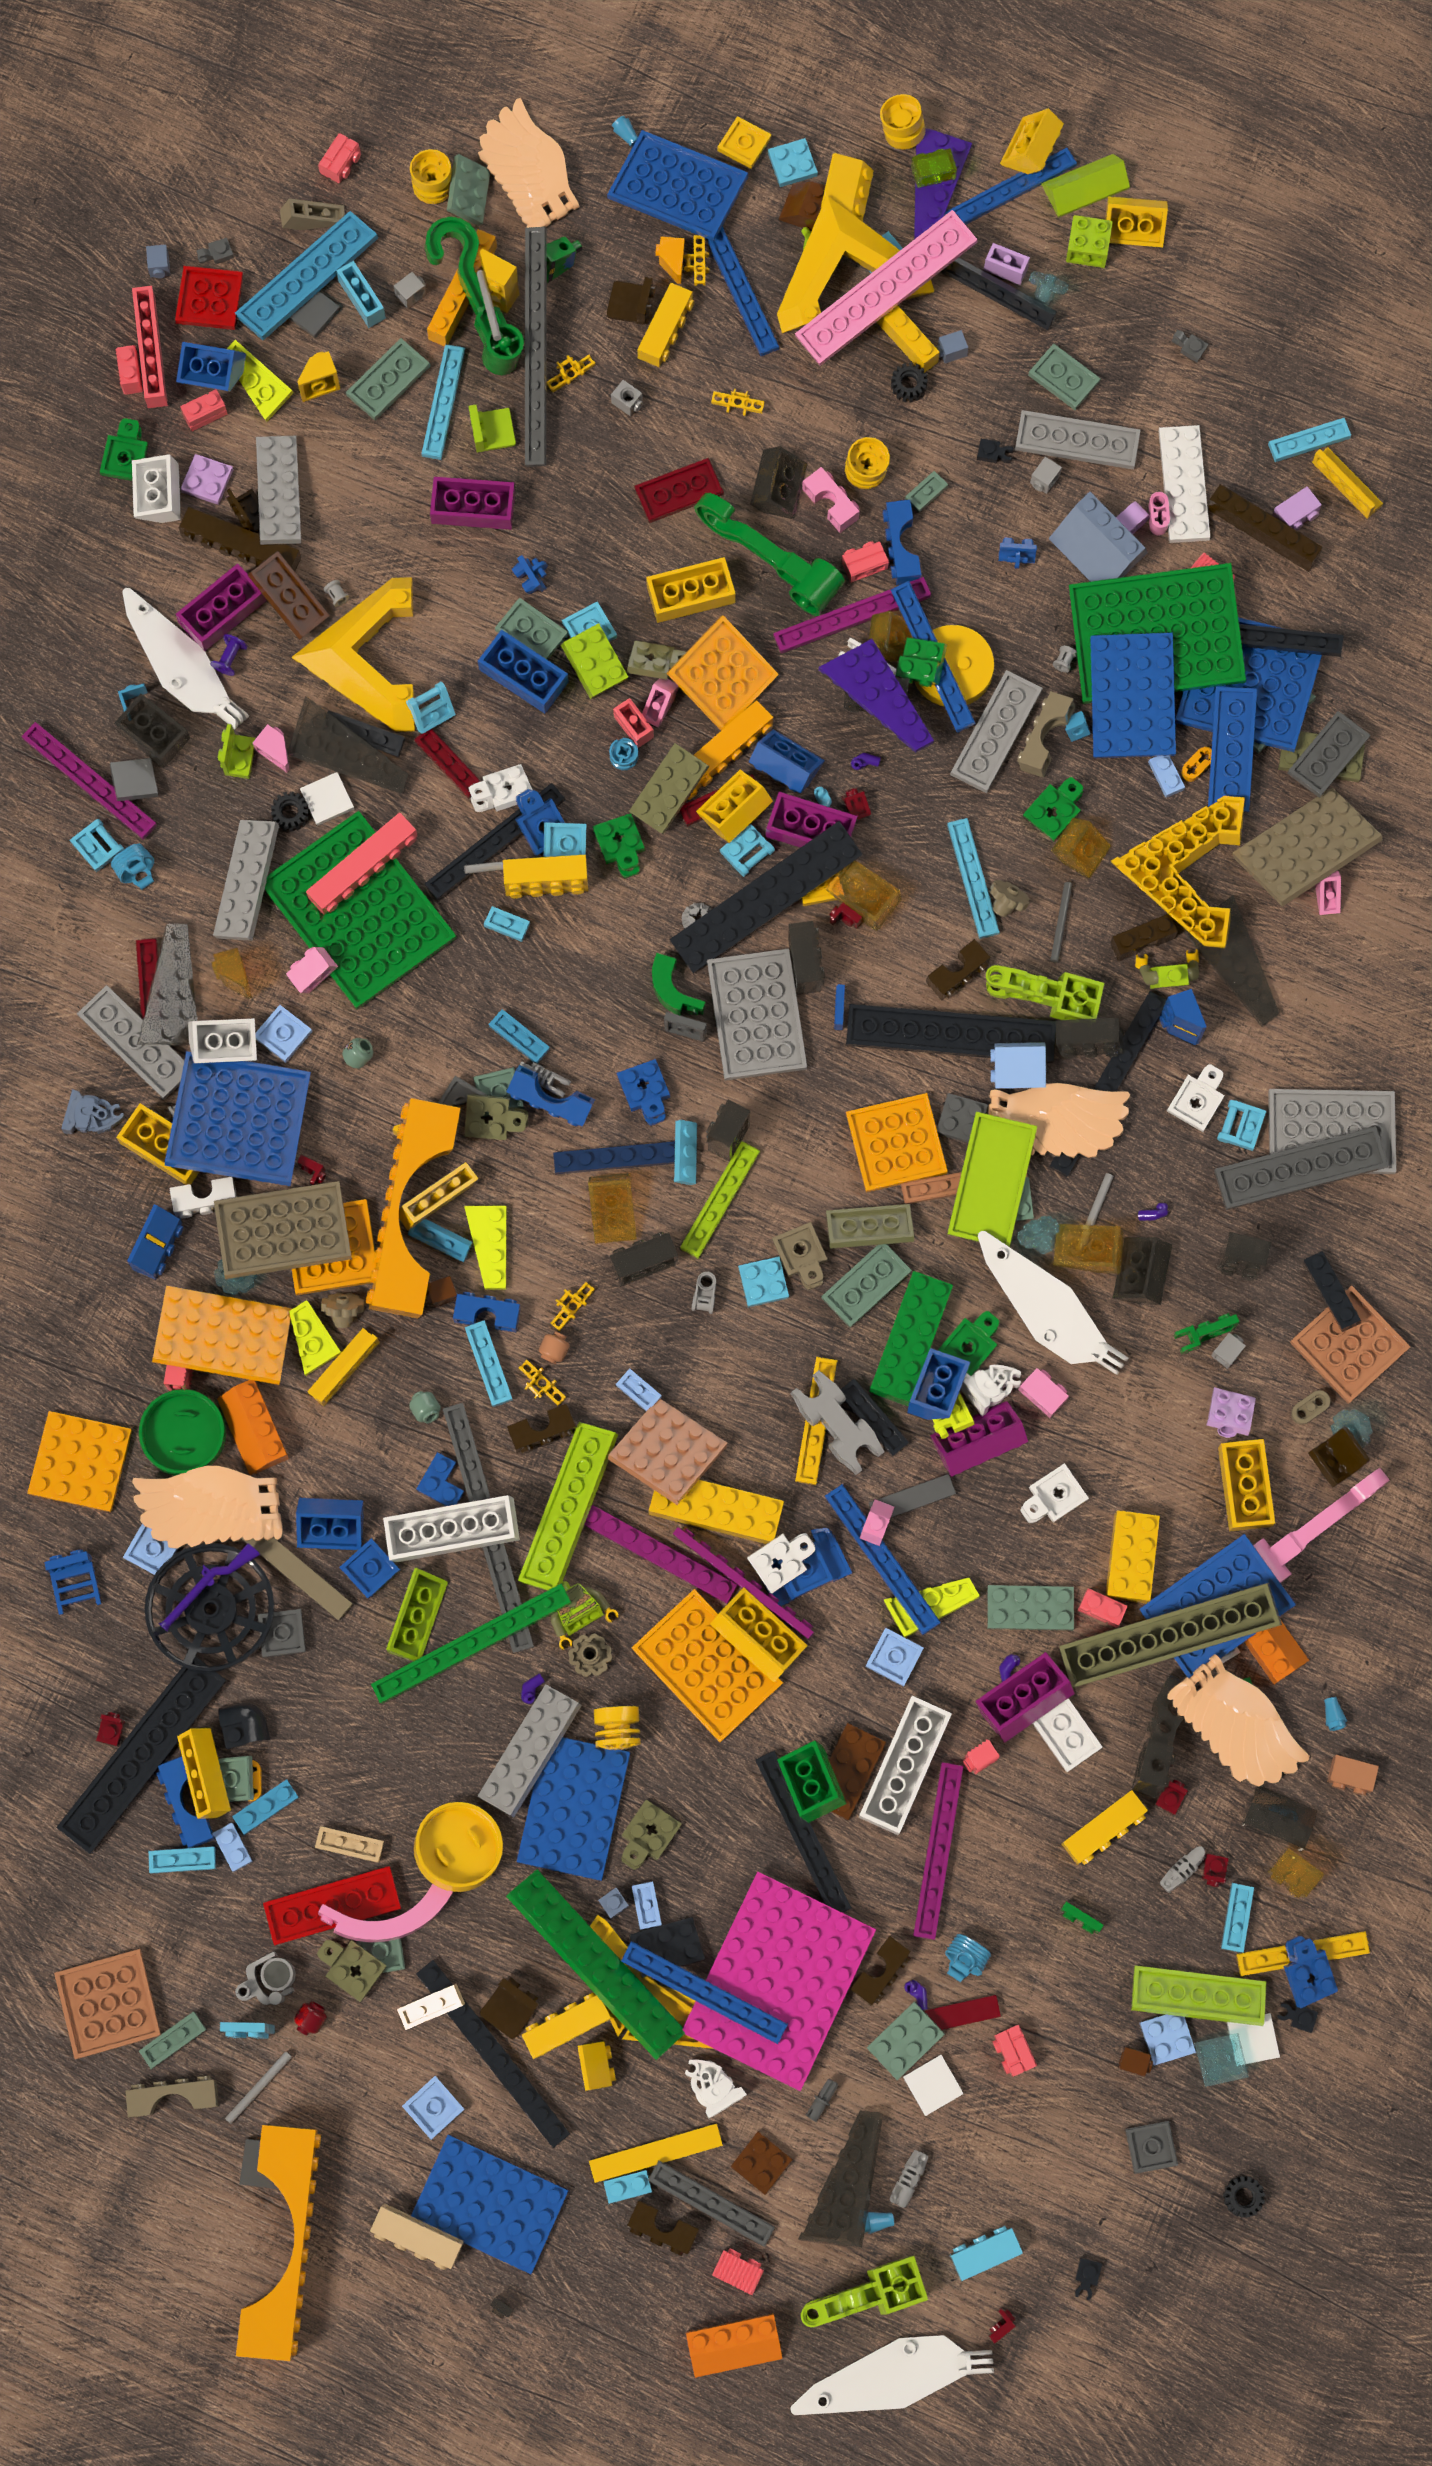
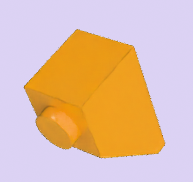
M661 237L660 244H656L655 255L659 256V264L677 284H681L685 239Z

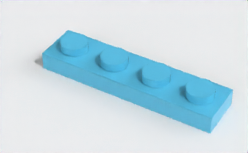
M1341 418L1269 441L1268 446L1274 461L1278 462L1350 439L1351 433L1345 418Z
M485 1320L464 1327L492 1407L512 1401L513 1399Z

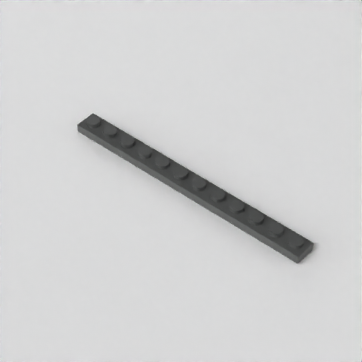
M545 226L525 228L526 467L546 466L547 229Z
M460 1403L443 1408L469 1502L490 1499L464 1404ZM502 1543L485 1546L483 1551L501 1613L504 1614L521 1605L505 1545ZM528 1627L509 1637L513 1654L534 1648Z

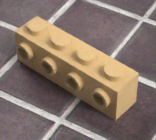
M385 2203L381 2206L370 2232L374 2233L375 2238L381 2241L389 2240L395 2243L394 2246L400 2250L406 2251L408 2249L415 2252V2257L425 2261L426 2259L435 2262L434 2265L443 2270L447 2268L452 2269L464 2243L463 2240Z

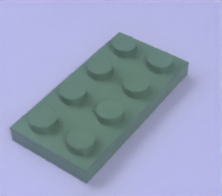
M400 338L346 391V396L376 421L430 367V363Z
M880 1244L835 1283L821 1298L851 1328L905 1279L912 1270L887 1244Z
M988 1585L987 1629L1073 1631L1074 1587Z

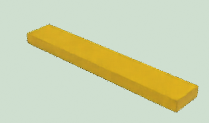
M816 1357L814 1374L819 1370L834 1382L837 1360ZM814 1377L809 1398H815L819 1395V1387ZM805 1421L795 1482L816 1485L826 1430L821 1421L815 1426Z
M1366 1931L1313 1941L1317 1951L1320 1949L1325 1950L1328 1961L1370 1953ZM1286 1945L1236 1954L1240 1976L1284 1969L1285 1965L1292 1962L1289 1960Z
M714 2124L590 2160L589 2164L594 2182L596 2183L654 2166L658 2160L665 2163L723 2146L718 2126Z

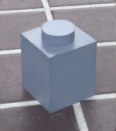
M146 246L147 266L150 277L163 278L170 276L167 246Z
M962 330L939 337L936 348L940 352L939 358L942 357L944 363L967 357L968 345Z
M617 1888L598 1900L610 1919H613L629 1907Z

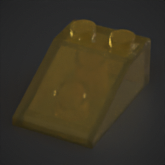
M857 861L841 870L826 888L841 904L845 903L861 915L862 922L875 931H878L902 900L899 889Z
M631 1173L589 1177L588 1187L595 1244L637 1240Z
M1057 1224L1053 1265L1097 1273L1120 1274L1124 1233L1120 1226Z

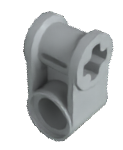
M703 1272L698 1276L692 1311L703 1310L713 1314L716 1278L711 1272ZM704 1278H710L713 1283L710 1287H703L701 1281Z

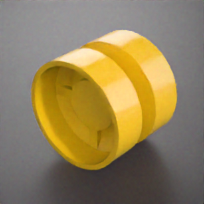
M900 94L889 98L882 105L880 118L888 144L902 150L918 145L924 138L926 131L921 105L918 100L910 95Z

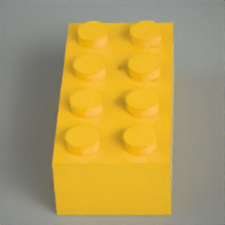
M725 557L646 577L647 589L657 623L735 603V590Z
M586 855L503 860L506 896L511 898H521L522 895L541 897L543 894L560 896L567 892L583 894L584 891H588Z
M140 1103L117 1135V1140L121 1145L183 1184H192L200 1171L165 1166L172 1123Z
M1264 1439L1221 1443L1218 1451L1229 1532L1272 1527L1275 1524Z
M1116 1511L1114 1514L1105 1596L1113 1600L1143 1604L1150 1602L1160 1516Z
M744 1587L710 1624L773 1682L784 1673L808 1646Z

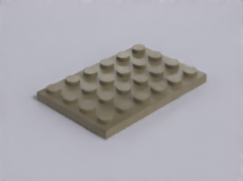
M1331 787L1320 798L1316 797L1234 851L1233 858L1283 907L1383 839L1382 835Z
M339 1181L214 1201L225 1279L352 1259Z

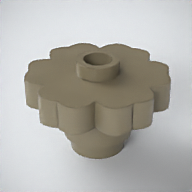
M995 880L990 887V893L996 899L993 903V911L1002 917H1007L1014 909L1025 911L1030 904V898L1027 894L1009 882Z
M352 1293L330 1294L328 1298H322L321 1311L326 1312L328 1316H332V1321L336 1327L347 1328L351 1326L354 1316L364 1312V1299H360L359 1295Z
M592 1634L589 1638L586 1635H581L573 1641L574 1648L568 1652L569 1663L572 1666H576L575 1671L577 1674L588 1678L591 1674L598 1677L607 1671L606 1663L612 1661V1650L610 1646L605 1645L603 1637L597 1634ZM592 1652L595 1656L593 1659L588 1660L586 1655Z

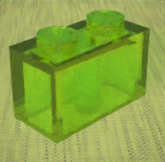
M950 148L945 150L938 149L927 154L920 153L912 157L911 169L917 188L956 178L957 168Z

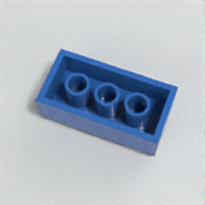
M502 629L478 660V667L481 672L544 714L569 683L568 673Z

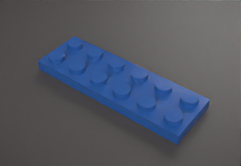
M1216 687L1208 807L1216 803L1223 796L1245 798L1244 812H1249L1257 688Z

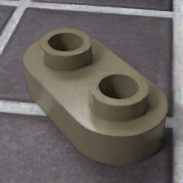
M1321 1390L1314 1391L1293 1407L1291 1411L1292 1420L1299 1425L1309 1423L1329 1407V1395ZM1315 1399H1320L1322 1401V1405H1316ZM1299 1411L1305 1413L1304 1418L1298 1416Z

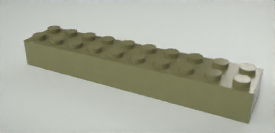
M1266 1583L1059 1646L1070 1683L1072 1688L1277 1627L1282 1625L1270 1585Z

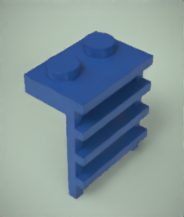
M82 1549L70 1552L71 1555L62 1557V1555L52 1556L49 1558L50 1561L44 1562L46 1571L50 1573L59 1615L64 1614L62 1606L93 1598L96 1599L97 1605H101L91 1555L87 1551L83 1552ZM90 1573V1581L58 1589V1581ZM93 1586L94 1593L63 1601L60 1599L59 1594Z

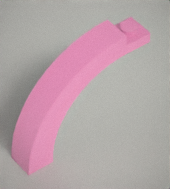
M432 1884L427 1894L416 1906L400 1916L383 1921L353 1919L322 1904L318 1915L321 1916L320 1920L331 1926L333 1923L337 1924L334 1933L342 1937L362 1942L391 1941L410 1935L433 1920L446 1905L453 1891H447Z

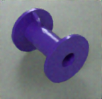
M224 634L223 639L227 646L219 662L211 661L210 665L222 674L234 676L235 671L230 666L238 650H246L248 645L233 635Z

